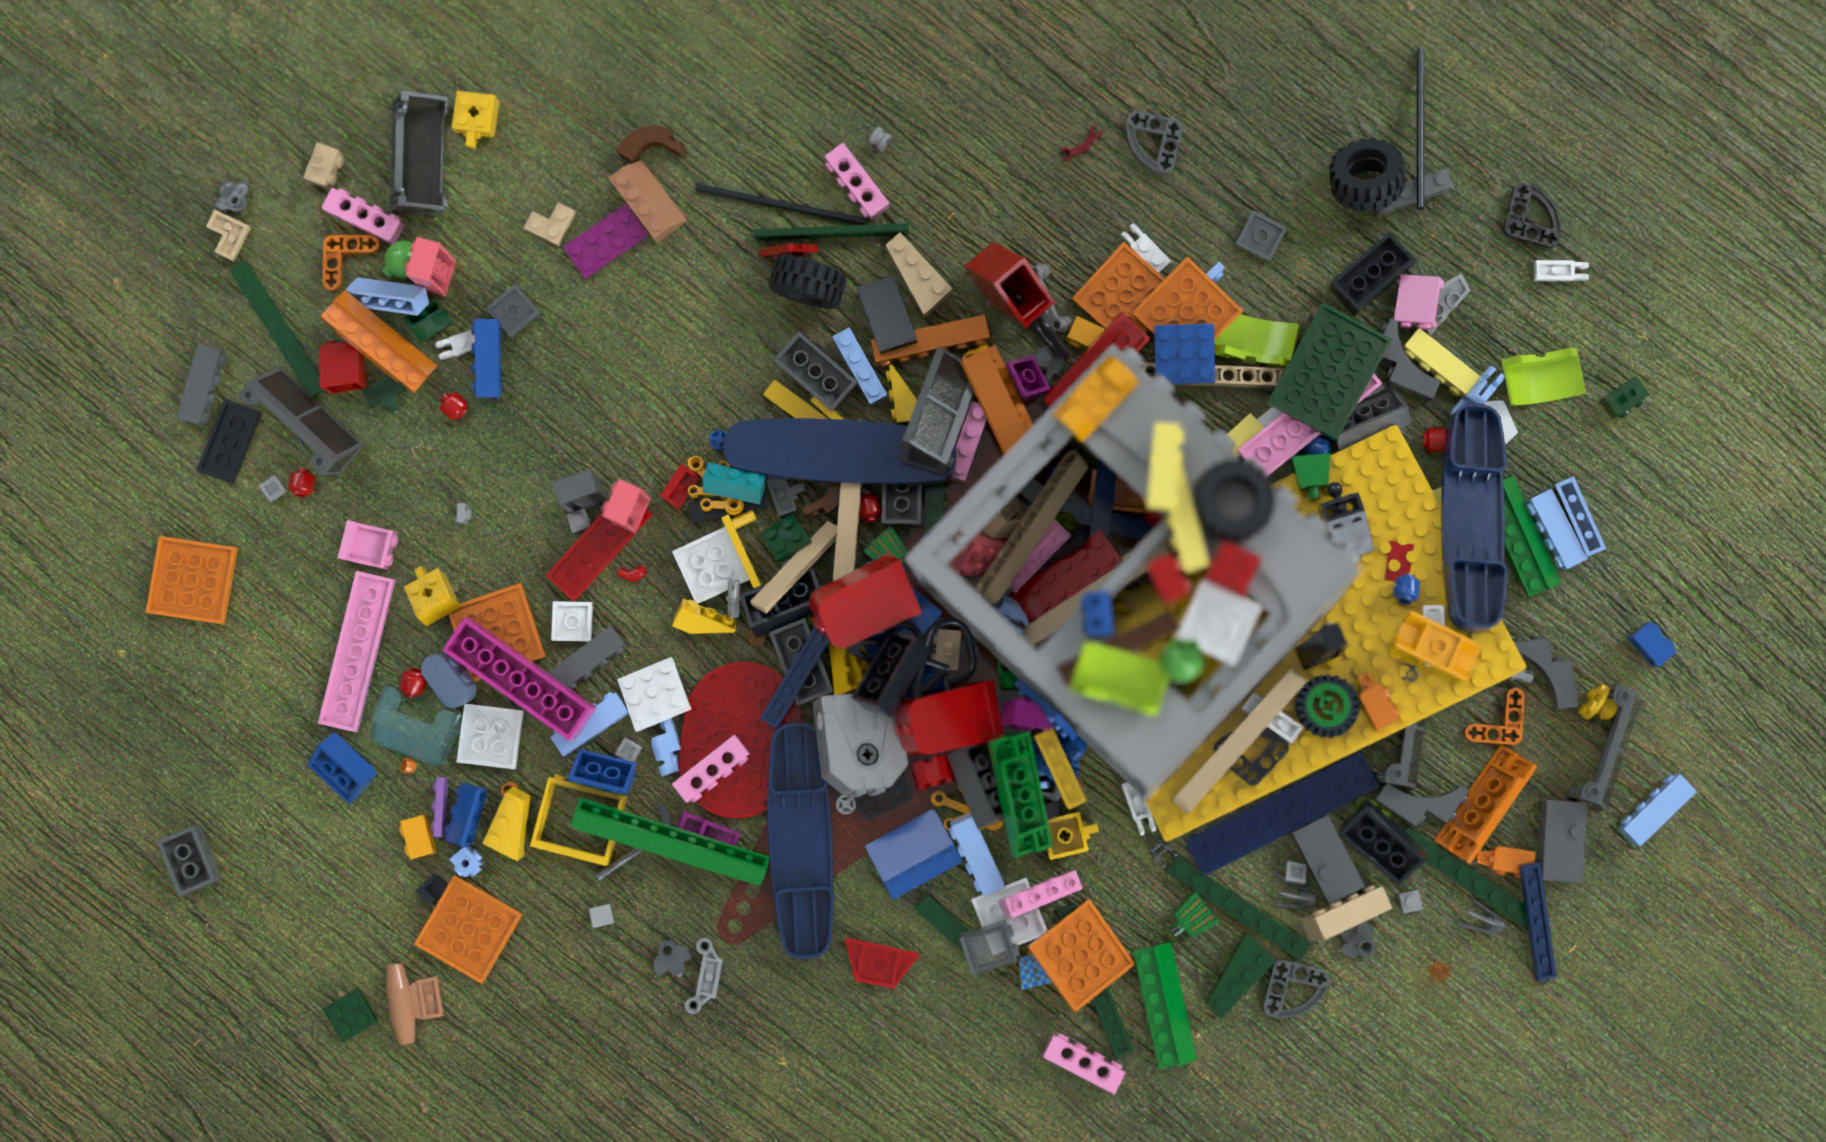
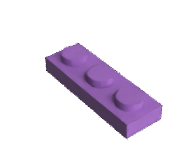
M437 777V780L433 783V792L436 793L435 801L432 803V812H435L434 820L431 822V832H434L433 837L446 836L444 832L447 818L449 777Z

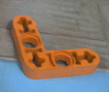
M374 235L327 236L323 242V286L330 292L340 290L342 287L343 254H376L381 249L380 240ZM334 240L337 244H343L344 249L342 250L340 245H336L332 249L329 244H332ZM350 240L357 241L355 249H348L347 244ZM371 240H373V242L376 243V245L372 246V249H370V247L367 245H362V242L364 244H370ZM337 259V266L333 269L329 268V260ZM328 272L333 273V279L337 281V283L333 284V287L328 284V282L332 281V275L328 274Z
M1510 688L1506 691L1504 696L1503 726L1469 724L1463 730L1464 738L1470 742L1506 745L1520 743L1523 735L1525 700L1523 691L1519 688ZM1514 691L1516 695H1519V699L1515 700V705H1519V708H1509V705H1513L1514 702L1510 698V694H1514ZM1511 711L1518 713V720L1515 722L1510 721L1508 718ZM1472 727H1474V731H1483L1484 740L1481 739L1482 735H1474L1472 738L1468 731L1472 730ZM1490 729H1495L1498 733L1495 740L1488 738L1487 733ZM1502 729H1504V734H1510L1513 730V733L1517 734V738H1514L1512 742L1511 738L1502 737Z

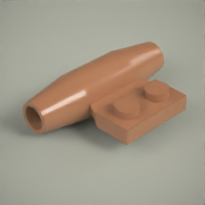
M402 963L386 966V994L390 1019L398 1044L415 1042V1018L426 1020L444 1016L438 976L419 979L410 985Z

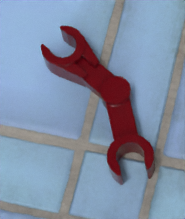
M1095 124L1091 127L1088 138L1082 145L1072 149L1068 147L1063 148L1060 154L1064 152L1070 154L1069 157L1063 158V161H1070L1072 156L1088 152L1092 143L1102 136L1103 129L1099 134H1095L1093 132L1097 125Z

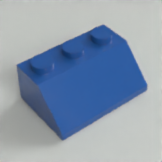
M335 732L318 745L307 764L349 805L365 790L377 774L373 766L368 764L357 751L353 750Z
M579 749L568 781L626 795L630 793L635 781L637 763Z
M467 782L458 786L456 791L458 799L456 805L453 804L450 811L452 819L450 824H447L444 835H447L446 841L461 847L472 846L488 788Z

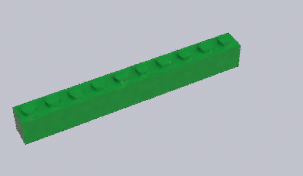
M579 798L570 826L573 829L758 886L762 884L770 856L583 798Z

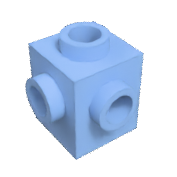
M470 846L463 847L450 858L451 862L455 865L454 870L456 873L464 877L470 875L474 877L482 870L480 866L484 864L481 860L483 858L476 849L472 850Z

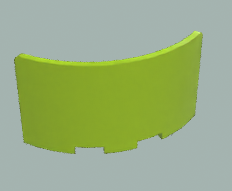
M1240 314L1214 341V354L1230 359V357L1240 358L1242 363L1256 365V362L1267 364L1270 368H1287L1294 355L1300 326L1297 323L1268 321Z
M1570 347L1544 353L1545 357L1533 354L1502 359L1510 404L1512 406L1529 405L1585 394L1586 390L1577 348Z
M1085 641L1081 648L1070 690L1083 696L1107 702L1110 700L1141 713L1157 716L1169 677L1162 671L1158 661Z

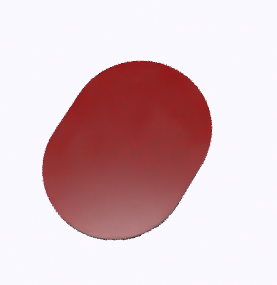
M743 661L720 666L701 679L688 699L691 710L686 711L684 714L680 739L681 750H679L678 754L680 776L687 773L733 735H737L751 753L747 756L749 758L748 761L741 766L738 764L732 768L733 773L725 779L723 776L716 781L718 784L710 791L705 789L701 793L702 797L696 801L705 810L721 817L747 818L768 810L769 753L771 736L776 728L761 720L760 717L784 677L765 665ZM795 700L779 727L788 723H802L801 706H797ZM730 752L724 754V762L729 764L733 761V755ZM712 764L708 767V774L715 776L718 768ZM695 777L692 780V785L695 788H700L702 780L699 777Z

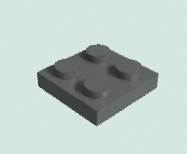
M1253 210L1235 246L1269 263L1287 227Z
M516 284L512 285L485 308L494 319H500L501 327L511 338L516 336L541 314Z

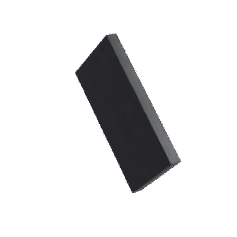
M894 276L857 287L880 354L917 343V338Z
M224 398L196 471L235 484L262 412Z

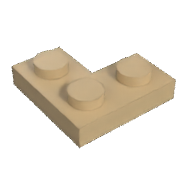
M557 203L550 219L532 211L524 226V230L559 246L576 211L560 203Z
M214 210L206 225L208 229L223 235L215 253L235 261L251 227L217 210Z

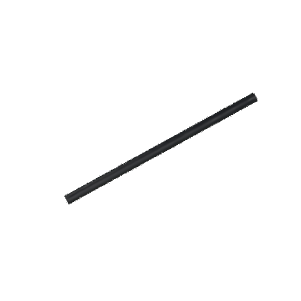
M1421 48L1416 50L1417 210L1424 209V49Z
M696 184L695 191L858 225H865L866 218L702 184Z

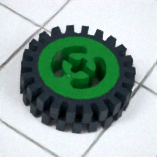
M1326 674V676L1319 675L1316 678L1310 679L1304 684L1296 699L1295 709L1300 724L1305 727L1304 729L1307 732L1310 731L1312 735H1318L1320 738H1333L1346 733L1357 720L1360 711V701L1357 698V692L1353 690L1354 687L1351 684L1349 685L1347 680H1342L1336 675L1331 676V674ZM1323 693L1335 695L1342 705L1340 714L1336 712L1337 702L1331 706L1330 710L1326 709L1321 713L1322 716L1331 717V720H1324L1318 717L1313 709L1315 699L1319 701L1318 711L1323 708L1324 702L1329 704L1334 700L1333 697L1324 696Z

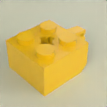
M465 91L456 92L452 129L455 133L463 134V137H466L467 148L476 149L477 139H481V136L494 137L499 108V100L495 95Z
M422 566L414 569L418 579L404 586L416 617L426 627L461 608L448 578L439 568L429 573Z
M1079 811L1048 820L1053 847L1047 849L1049 859L1053 860L1089 851L1086 839H1090L1089 834L1099 832L1098 824L1087 825L1086 821L1082 822ZM1062 830L1069 833L1066 841L1063 838H1059Z

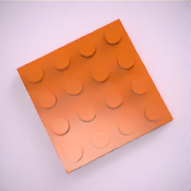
M1123 242L1074 295L1072 301L1104 329L1122 312L1146 333L1149 329L1132 312L1165 278Z
M1187 256L1132 314L1154 335V326L1214 324L1215 341L1243 310Z
M159 536L145 613L225 625L238 548Z
M522 583L460 603L461 608L449 614L454 632L464 617L472 618L532 662L546 657ZM466 668L474 682L482 679Z
M454 875L414 945L483 984L523 913L463 878Z
M1090 899L1084 901L1027 946L1072 1012L1078 1011L1135 965L1133 959Z

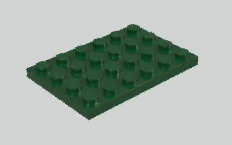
M1323 302L1267 404L1337 441L1392 339Z

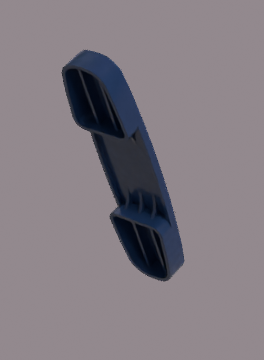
M1467 403L1461 406L1449 418L1441 489L1442 562L1449 619L1459 630L1473 633L1485 632L1497 625L1502 619L1508 569L1504 564L1505 510L1503 470L1507 466L1504 432L1498 412L1491 406L1478 403Z
M818 418L740 421L728 429L724 440V455L732 468L759 473L768 478L781 480L792 478L834 483L921 486L948 481L955 473L957 463L956 446H954L951 456L954 457L953 466L951 469H947L946 475L900 462L902 440L908 426L869 421ZM918 428L914 442L941 457L948 435ZM915 447L912 448L910 462L938 470V461Z
M788 723L778 727L771 736L767 811L770 870L777 924L782 946L794 958L809 959L824 954L831 943L834 906L831 814L828 782L821 777L816 729L806 723Z

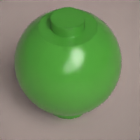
M397 241L386 250L384 256L386 265L382 270L389 279L393 280L396 277L403 280L410 279L406 275L405 266L407 261H410L412 255L410 252L412 242Z
M1179 639L1168 643L1163 648L1159 662L1162 671L1169 677L1168 679L1175 682H1187L1199 674L1203 664L1199 643L1193 639Z

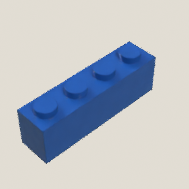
M474 319V323H471V334L475 335V343H472L471 349L472 354H475V362H472V374H475L476 382L472 383V391L476 393V398L502 397L500 319Z

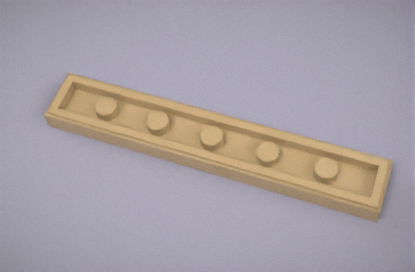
M827 521L810 539L812 543L799 550L751 600L752 606L767 613L836 541L837 526Z

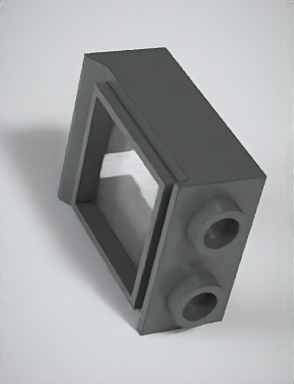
M1006 920L961 933L959 939L971 975L1018 961L1020 949L1017 943L1014 944L1012 938L1014 931L1011 924L1008 925Z

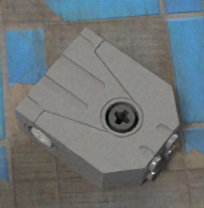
M853 694L821 696L812 703L821 777L842 795L849 794V798L860 797L867 792L869 796L885 792V789L893 785L908 765L907 753L903 750L900 739L895 731V726L897 725L895 712L889 718L868 711L851 698Z

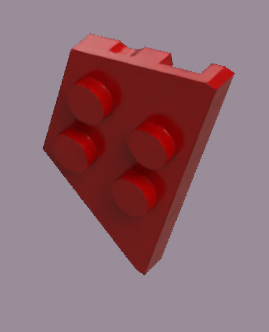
M784 244L760 249V257H774V259L780 255L810 258L811 254L818 253V245Z
M845 937V944L855 981L894 989L920 956L919 952Z

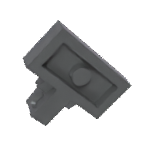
M767 479L766 482L778 516L781 517L798 511L794 500L799 499L798 494L807 491L805 485L801 483L794 486L793 482L788 483L787 479Z

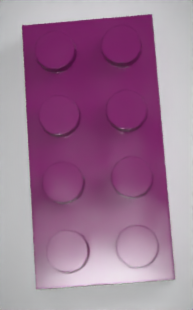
M624 204L563 246V248L586 280L649 235L628 205Z

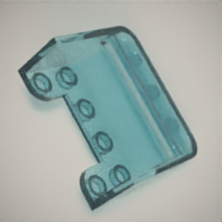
M385 685L373 713L372 740L378 745L430 766L438 767L443 765L462 723L463 714L442 710L436 715L433 725L397 711L401 702V694L396 687Z

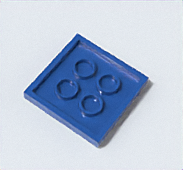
M1214 324L1154 326L1156 374L1162 375L1170 384L1215 383Z
M1019 678L1014 683L1019 689L1017 693L1021 697L1029 698L1030 702H1035L1050 724L1064 739L1068 736L1073 741L1078 736L1060 713Z

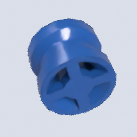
M716 430L710 435L709 442L715 450L724 451V443L722 442L725 440L726 433L722 430Z

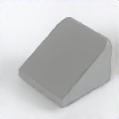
M610 904L589 909L593 928L614 923Z

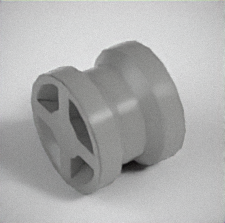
M878 127L870 136L868 143L876 145L877 149L882 151L888 145L892 136L885 134L883 129Z
M849 794L841 795L836 801V807L842 814H849L854 811L856 801L854 798H849Z

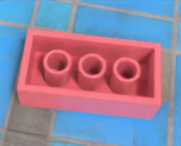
M417 237L416 241L411 245L410 252L412 255L410 261H407L405 266L406 275L417 286H424L426 292L446 297L456 260L440 243Z
M619 479L618 483H614L610 493L612 496L610 500L606 501L603 505V517L616 526L636 533L651 497L641 488Z
M980 530L947 565L959 576L983 577L1009 538H991ZM959 531V533L957 534V536L955 537V539L953 540L954 543H955L956 539H957L960 535H962V533H961L960 531Z

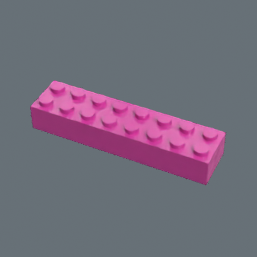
M464 617L443 648L445 653L569 741L576 740L597 709L596 706L472 618Z

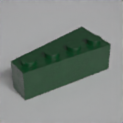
M1244 931L1204 1003L1222 1019L1276 960Z

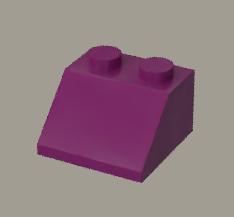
M1034 355L1006 363V368L1023 403L1035 401L1051 390Z
M1017 697L1011 698V701L1004 702L1001 726L1032 732H1044L1052 729V725L1035 702H1030L1029 698Z

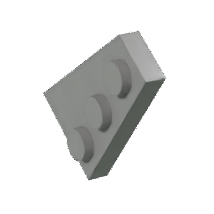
M1461 273L1444 282L1443 289L1439 290L1435 315L1437 327L1470 291ZM1430 327L1425 332L1431 336L1437 327Z

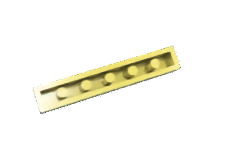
M1181 461V464H1177L1176 472H1180V483L1175 485L1174 493H1179L1178 505H1173V511H1167L1169 517H1165L1168 530L1172 529L1174 537H1171L1173 549L1178 550L1179 557L1177 559L1184 575L1209 569L1210 564Z

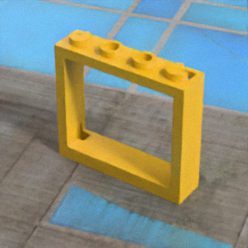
M555 774L554 777H548L530 847L605 866L610 865L615 841L608 840L605 855H600L545 841L541 838L556 785L619 800L617 809L624 811L627 796L613 791L609 792L604 789L566 781L565 776Z

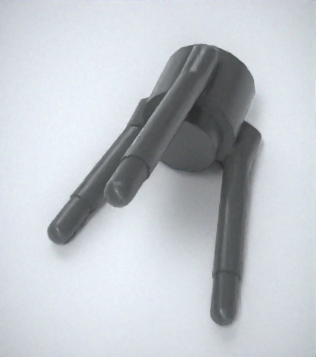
M1273 872L1274 876L1284 881L1283 875ZM1288 883L1301 891L1297 895L1284 891H1279V894L1294 898L1296 903L1299 904H1274L1275 907L1299 908L1303 910L1307 907L1312 909L1315 904L1316 894L1310 892V888Z
M1475 898L1472 899V902L1490 916L1484 917L1469 909L1466 912L1484 921V927L1486 928L1463 923H1456V925L1485 932L1489 935L1492 933L1499 935L1504 928L1505 921Z

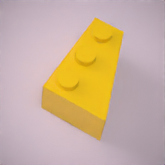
M829 642L834 694L841 695L856 690L869 665L857 656L850 654L847 651V647L838 648ZM862 646L861 650L866 653L865 647Z
M515 787L506 791L482 844L516 861H519L524 856V844L527 834L526 824L530 804L529 794Z

